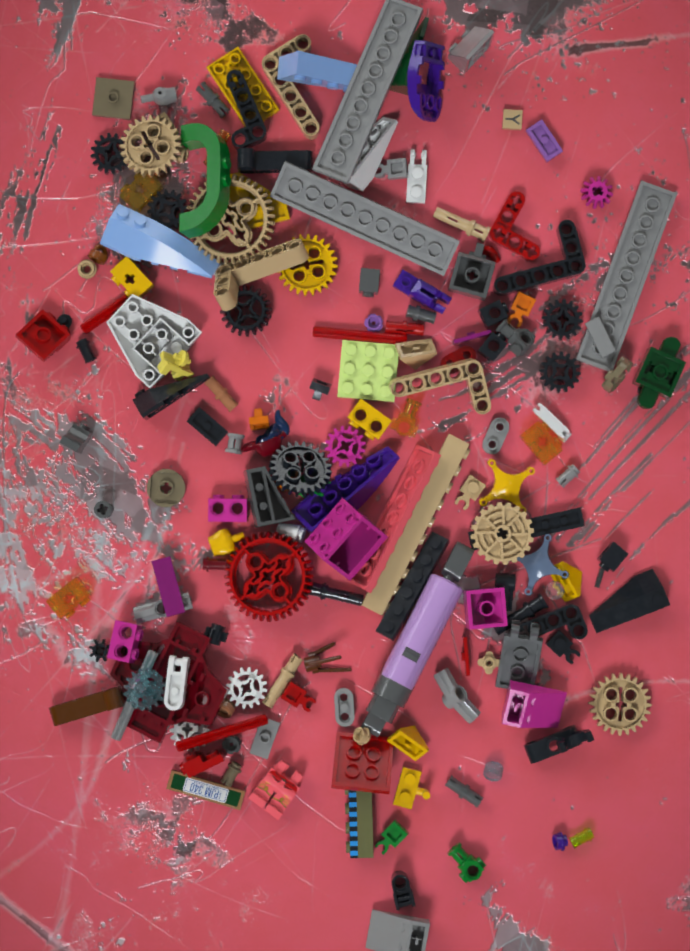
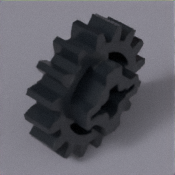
M107 133V138L101 135L100 142L94 141L97 146L91 147V150L95 152V154L90 155L92 159H96L93 162L94 166L99 165L98 171L100 172L105 169L106 175L109 174V171L116 175L117 170L123 173L122 167L128 168V165L124 163L123 160L126 157L121 156V152L118 151V145L124 144L121 138L119 139L118 134L111 137L110 133ZM113 150L116 155H112L110 158L108 153H111ZM99 155L105 158V164L100 161Z
M165 189L164 194L158 191L157 198L151 197L153 203L147 204L151 208L147 210V213L152 215L151 219L170 229L175 226L176 229H179L180 215L177 219L175 216L180 208V213L188 211L187 206H184L187 203L186 199L180 200L182 194L179 193L176 196L175 190L168 193L167 189ZM165 198H172L176 201L170 202L167 201ZM160 202L159 210L155 212L156 206ZM168 206L171 209L170 214L165 212V207ZM163 218H165V219L170 220V222L167 223V222H163V221H161V220H162Z
M563 299L561 303L555 300L554 306L549 303V310H543L546 316H542L541 320L546 323L542 327L548 328L545 333L551 332L552 339L558 336L559 341H561L563 336H565L566 340H569L570 334L576 336L575 330H581L578 324L583 323V320L579 319L582 312L577 313L576 310L579 306L573 307V301L566 304V299ZM559 308L558 314L550 315L554 309ZM567 309H569L574 316H570V314L567 312ZM562 313L563 318L567 319V321L563 323V326L561 324V321L558 320V318L561 317ZM550 323L557 327V331L552 328ZM567 325H574L571 330L565 332Z
M560 351L559 356H557L553 352L552 358L549 356L545 357L547 363L541 362L540 364L544 368L538 371L543 373V376L539 379L545 380L543 386L549 385L550 392L554 388L556 393H560L561 389L564 392H568L567 387L573 389L574 385L572 383L579 382L576 376L581 375V373L577 372L576 369L580 365L574 364L576 358L569 359V353L563 356V351ZM555 360H563L566 363L558 364ZM548 366L551 369L550 377L547 375ZM564 367H566V369H564V372L562 373L563 377L559 375L553 378L557 373L556 368L560 370L561 368L563 369ZM570 368L572 369L571 379L568 376V370ZM561 381L564 385H556L553 382Z

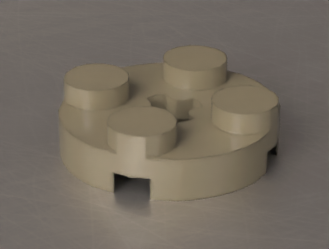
M622 356L616 364V369L614 371L612 369L609 370L604 377L606 380L603 382L602 387L608 393L613 392L625 379V371L629 372L631 370L633 362L628 358Z
M161 469L148 480L147 494L158 506L172 507L180 503L185 495V482L182 476L174 470ZM165 483H169L168 485L172 487L168 494H164V490H161V486H164Z

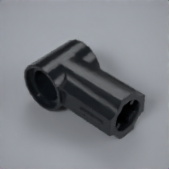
M496 573L495 588L504 587L506 611H512L516 575Z

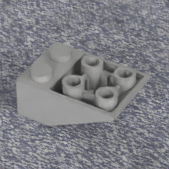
M372 909L365 948L375 951H425L430 927L429 919Z

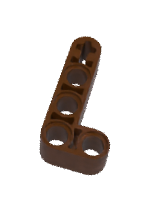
M117 686L49 707L54 726H58L100 712L123 707L126 702L121 686Z

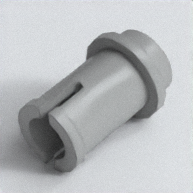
M573 464L571 466L568 465V469L556 478L563 488L572 479L579 477L580 471Z

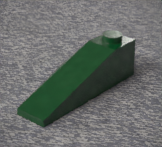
M428 17L424 18L413 34L389 89L390 91L408 95L407 70L414 41L424 40L429 21Z

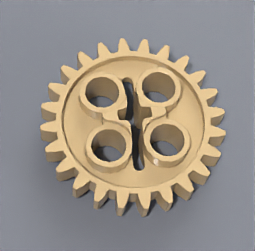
M149 115L148 120H146L142 116V122L135 119L136 125L128 124L131 130H124L127 136L121 137L125 144L119 145L124 150L120 154L122 157H126L123 160L124 163L129 164L128 168L130 170L134 169L135 174L141 171L143 177L147 173L151 178L154 173L160 177V171L163 170L167 174L166 168L168 166L172 169L174 168L171 164L172 161L178 162L175 156L181 155V152L177 149L182 148V144L178 142L182 139L180 135H177L179 133L177 128L173 129V123L168 124L166 118L161 121L160 116L157 115L154 120L153 116ZM154 130H159L156 136L151 137V133ZM143 132L146 133L160 160H157L154 153L150 150V146L142 135ZM137 140H142L140 146H134ZM163 146H168L166 152L160 153V149ZM146 156H151L149 162H143Z
M620 672L618 678H616L614 673H611L610 680L604 676V683L597 681L600 687H593L596 694H590L589 696L594 698V701L588 702V704L594 706V708L589 710V712L595 713L592 719H599L596 725L601 726L604 724L603 730L606 731L610 728V734L612 735L617 730L619 736H621L622 730H624L626 735H629V729L636 732V725L642 728L643 726L640 721H648L644 715L651 714L646 708L652 706V704L646 701L651 698V696L645 695L648 689H641L644 683L639 682L636 684L637 677L630 680V674H627L623 678V674ZM619 687H622L621 701L625 703L621 706V721H618L619 707L616 706V703L620 701ZM609 689H614L615 697L612 699H607L606 692ZM628 690H633L635 694L631 700H627L625 697ZM610 708L614 709L615 715L612 718H607L606 711ZM628 709H633L634 716L631 719H626L625 712Z

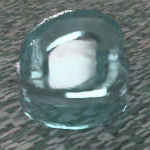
M487 762L483 775L490 781H499L502 778L504 768L498 762Z

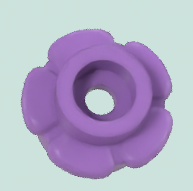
M376 314L368 315V318L364 321L368 331H380L383 327L382 317Z

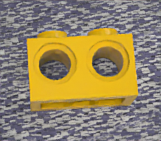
M363 399L359 400L347 417L350 420L348 423L357 430L359 427L366 431L364 435L372 441L375 438L379 440L392 422V420ZM359 410H363L366 413V418L362 421L357 420L355 417V413ZM375 421L380 422L382 425V429L379 432H374L371 429V424Z

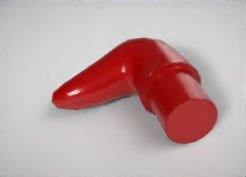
M484 246L482 255H488L496 263L501 261L497 251L492 246Z

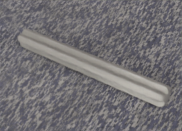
M149 650L146 654L112 732L111 738L117 741L122 739L158 656L157 652Z

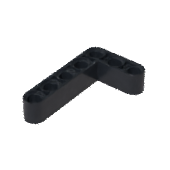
M564 220L558 225L556 230L564 260L501 276L493 284L494 292L499 296H504L580 275L585 270L586 265L575 224L570 220ZM563 225L570 227L571 232L569 234H564L561 231ZM573 244L576 251L573 253L568 252L566 245ZM573 262L580 264L581 269L579 271L572 269L571 264ZM554 267L561 268V276L554 275ZM541 272L544 275V279L542 281L536 280L534 273ZM523 277L526 282L525 285L519 286L516 283V278ZM505 282L507 289L505 291L499 290L497 283Z

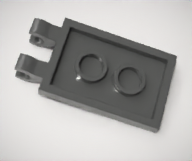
M512 620L510 633H504L495 687L508 689L510 680L535 685L543 638L538 637L539 623L531 622L530 635L525 636L519 635L520 621Z

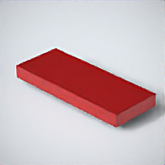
M465 636L462 637L463 652H461V660L465 664V675L470 676L468 643Z

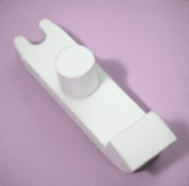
M538 403L537 406L540 409L533 408L532 411L565 443L572 435L570 431L544 405Z

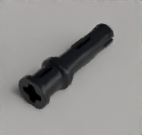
M313 582V586L307 585V589H311L312 592H305L306 596L312 595L320 597L321 600L328 598L358 606L362 605L364 595L328 587L327 583L319 584Z
M539 593L536 598L529 602H524L522 608L507 616L508 626L493 628L499 636L511 628L512 620H519L521 622L529 616L533 618L535 613L549 607Z

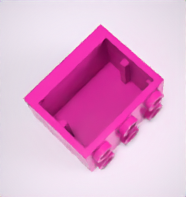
M342 498L304 542L323 561L351 581L388 536L365 515Z

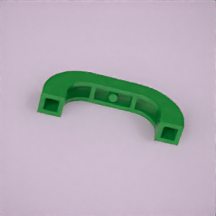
M190 123L181 126L182 145L190 151L199 148H206L207 151L206 196L201 205L196 209L180 213L179 232L188 238L201 236L213 229L224 216L230 198L231 160L229 148L220 135L208 126L200 123Z

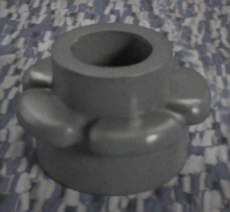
M228 736L222 742V747L226 750V753L233 754L240 750L241 741L237 736Z

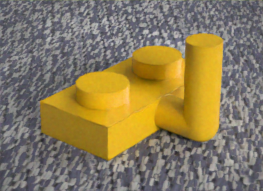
M403 766L393 805L412 809L415 795L423 796L424 799L430 798L429 790L418 787L421 771Z

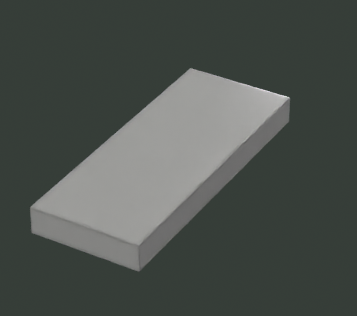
M599 317L585 323L601 358L616 351Z

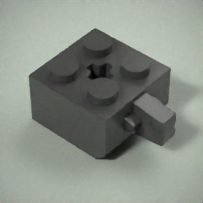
M477 242L475 251H470L469 254L458 252L448 291L485 301L496 264L494 261L487 260L486 255H482L485 244ZM473 272L474 276L477 278L469 280V276L467 275H470V273Z

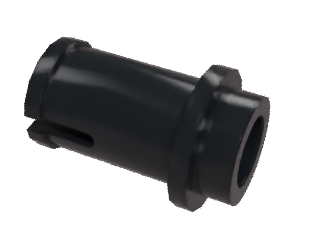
M87 338L76 342V348L80 350L85 364L97 359Z

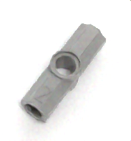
M189 592L181 594L185 610L192 609L193 604ZM162 599L134 607L133 612L137 624L165 617L166 613H161L158 610L159 604L163 603Z

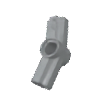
M446 668L434 675L437 684L443 692L442 701L444 705L449 709L454 708L469 724L473 722L481 712L468 699L466 690L462 686L457 685L449 669Z

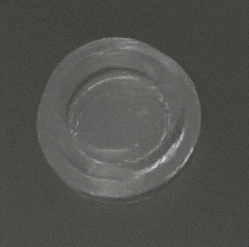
M551 581L547 584L545 593L548 598L558 600L563 597L564 588L561 583Z

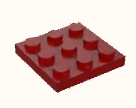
M337 732L331 788L389 794L394 747L387 741L389 737L371 735L367 744L359 745L354 741L353 733Z

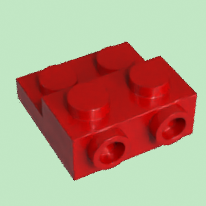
M42 309L16 333V338L45 362L55 351L58 352L70 341L71 334L65 325H60L56 321L52 313H47Z
M216 749L209 752L205 758L203 752L197 753V751L186 755L185 761L181 762L179 766L183 775L187 774L188 778L223 762L226 755L223 750L218 752Z

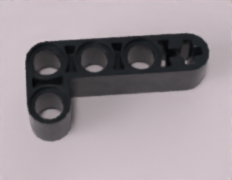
M231 70L226 77L228 87L246 126L232 134V144L236 150L239 148H251L266 140V127L243 74L239 70ZM234 77L238 79L240 88L238 89L236 87L235 82L232 79ZM241 94H246L248 96V99L245 102H240L238 100V97ZM250 111L256 114L255 118L251 120L245 117ZM256 129H261L263 135L255 137L253 132ZM240 136L246 139L245 143L241 145L235 142L236 138Z
M253 148L237 149L238 172L243 174L280 173L285 161L309 172L313 171V153L309 150L255 151Z
M574 604L563 605L519 624V632L524 631L523 626L526 625V630L530 634L531 622H538L540 624L538 636L566 625L570 636L575 639H583L588 633L581 611ZM569 607L575 609V615L572 618L566 616V610ZM554 614L557 616L558 621L555 625H550L548 618ZM577 625L583 628V632L579 636H576L573 632L574 627Z

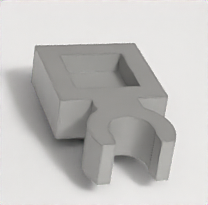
M407 159L387 160V165L380 163L378 168H381L382 171L379 174H375L377 179H381L385 175H388L389 180L408 178Z

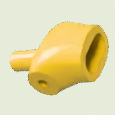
M227 528L219 530L208 537L214 556L235 552V542L245 539L243 532L231 535Z

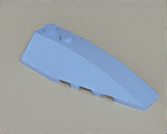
M118 204L110 216L100 241L101 245L133 260H145L157 266L162 264L170 266L169 269L174 270L183 269L187 270V273L212 278L220 266L215 258L211 261L210 254L205 257L203 255L204 250L199 251L198 246L194 245L187 238L121 204Z

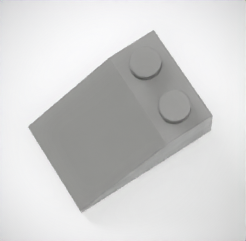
M476 26L472 30L467 29L461 36L462 40L460 43L457 44L455 42L448 50L450 52L448 59L465 74L489 49L495 32L492 29Z

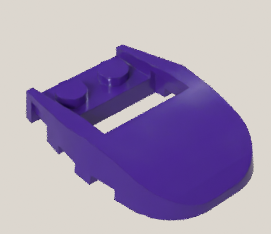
M415 40L407 70L409 101L413 111L420 119L435 122L439 118L442 108V98L439 95L440 89H444V81H441V70H445V62L442 61V53L445 50V46L425 40ZM424 62L429 63L427 85L422 84V76L419 75L420 65H424Z

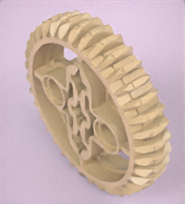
M233 174L231 186L243 188L255 196V199L243 197L234 203L229 198V206L232 209H236L238 214L243 217L241 219L243 228L238 223L240 222L239 216L227 207L221 219L222 224L218 223L216 225L219 226V233L217 235H211L209 231L201 236L189 238L190 240L197 239L193 244L197 246L200 244L198 247L199 251L205 249L203 253L205 257L211 253V261L217 256V263L219 264L222 258H224L225 265L229 263V259H231L232 264H235L236 259H238L239 263H243L242 257L250 260L249 254L255 256L256 253L254 251L256 249L259 252L263 251L259 247L261 244L265 247L268 246L264 242L265 238L271 240L267 233H274V230L269 228V226H275V222L270 221V219L276 216L275 214H269V212L274 210V207H268L267 205L271 204L272 201L271 199L264 200L268 197V194L263 193L261 195L264 189L259 187L256 190L258 183L254 182L250 185V178L244 182V176L241 175L238 181L237 175ZM198 187L201 193L200 195L196 192L193 193L197 199L196 201L193 199L189 200L194 205L193 207L187 206L188 210L192 211L201 205L206 196L207 188ZM260 204L264 216L263 228L258 239L251 245L253 233L247 222L256 216L258 211L257 205ZM243 205H251L249 213H242L241 208ZM227 214L230 215L231 217H234V218H233V221H234L233 223H234V225L231 224L230 222H227V221H228V218H227L228 216H227ZM223 225L227 228H231L234 234L232 235L230 231L225 230ZM237 229L245 233V241L237 238L239 236ZM228 236L234 245L246 247V249L235 253L220 252L209 246L206 240L218 242Z

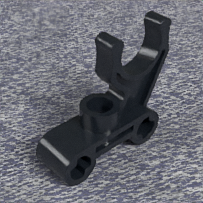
M571 725L544 738L528 742L524 745L530 763L533 764L559 753H564L581 745L584 741L591 742L594 740L591 730L577 731L576 726ZM553 740L557 741L558 748L556 750H550L549 744Z

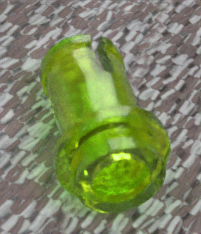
M583 828L584 830L569 837L574 849L589 840L592 842V839L595 837L590 828Z

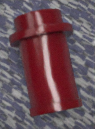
M209 556L203 558V570H206V572L208 570L225 571L226 558H209Z

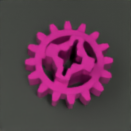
M341 426V431L334 428L335 434L329 433L328 436L331 439L325 440L329 447L324 449L325 451H330L327 457L334 458L333 464L339 461V467L343 463H346V466L349 467V462H353L356 465L355 459H362L360 452L365 453L361 446L366 445V442L360 441L363 435L357 436L358 430L356 429L352 432L351 426L347 430L344 429V426ZM342 434H350L353 438H344ZM336 438L338 445L332 450V443ZM343 441L351 443L347 452L345 449L339 450ZM358 443V450L354 455L352 449ZM344 454L348 459H341L337 455Z

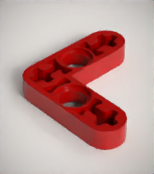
M514 191L509 195L491 227L489 237L496 244L525 260L534 261L540 255L539 246L510 230L525 203L524 194ZM512 197H520L519 201L521 202V204L517 203L514 210H512L511 208H506L507 205L511 207V205L513 204V199H511ZM504 212L512 214L513 218L510 222L503 221L502 214ZM493 230H502L501 234L505 237L507 233L510 234V236L506 240V244L502 242L504 240L503 237H494L495 233L493 232ZM517 238L520 241V246L512 248L509 244L510 239ZM524 242L527 244L525 248L531 249L533 247L535 249L536 256L532 255L529 257L528 251L524 249L522 253L519 252Z

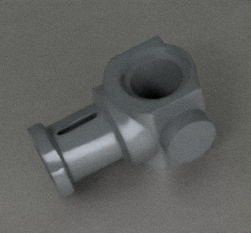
M506 318L495 331L500 332L508 339L507 343L509 344L510 351L517 357L522 356L533 345L536 336L528 329H516Z

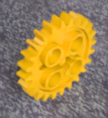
M300 234L299 239L302 240L308 254L313 249L320 252L317 258L309 256L307 260L309 264L321 260L324 263L310 265L308 270L305 267L296 268L295 270L288 268L277 273L283 274L279 277V280H286L283 284L284 287L289 284L291 285L289 288L290 292L296 289V294L299 295L303 291L306 297L308 291H310L312 296H314V290L322 293V286L328 289L326 283H333L330 276L337 275L332 271L338 268V265L333 264V262L337 261V257H331L335 251H328L331 245L329 243L324 246V238L318 242L317 235L311 239L310 235L307 234L306 239H303V236ZM316 268H321L324 271L321 277L313 275V271ZM297 272H303L305 274V277L302 281H297L294 279V276Z

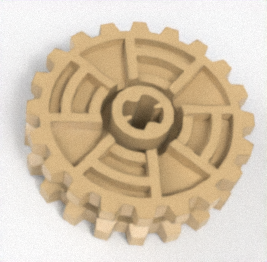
M497 502L495 507L490 504L487 506L488 510L482 509L480 511L481 516L474 518L476 524L471 525L474 534L470 536L471 539L475 540V543L472 545L474 548L479 549L478 555H484V560L487 562L493 560V564L496 565L499 562H502L503 565H508V561L515 563L517 562V557L523 558L525 556L524 551H529L531 548L529 542L534 540L531 537V533H534V528H530L532 521L531 519H526L527 513L525 511L522 513L519 511V506L513 508L511 503L508 502L505 505H502V502ZM501 528L503 531H507L505 539L497 536V533H499L498 529Z

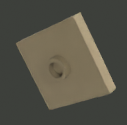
M96 77L92 116L131 120L135 82Z

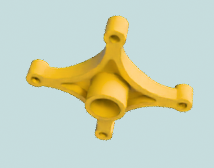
M489 459L487 464L493 470L494 485L487 496L479 499V504L486 506L491 500L506 499L514 503L515 506H519L521 513L526 512V508L522 506L519 499V490L523 480L527 476L533 475L535 469L527 467L521 473L508 474L497 467L495 460Z

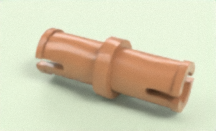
M214 376L204 383L214 393L215 399H219L229 412L238 405V402L227 392L228 389L226 387L223 388Z

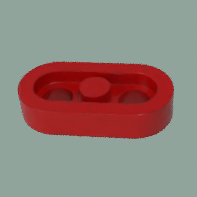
M463 346L443 357L440 366L446 365L448 361L457 362L465 360L463 357L464 352L470 353V358L476 359V352L470 346ZM458 368L451 369L449 375L458 372Z

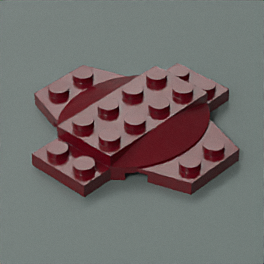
M177 621L168 639L161 640L158 643L139 641L137 648L139 649V656L134 663L116 660L110 675L130 693L147 652L153 650L158 653L127 727L158 743H162L169 727L183 721L213 725L229 690L208 669L204 654L212 638ZM123 647L121 650L122 656L125 657L128 653L127 647ZM170 655L177 656V658L190 657L184 706L175 711L169 710L164 704ZM176 666L175 671L180 672L181 666Z

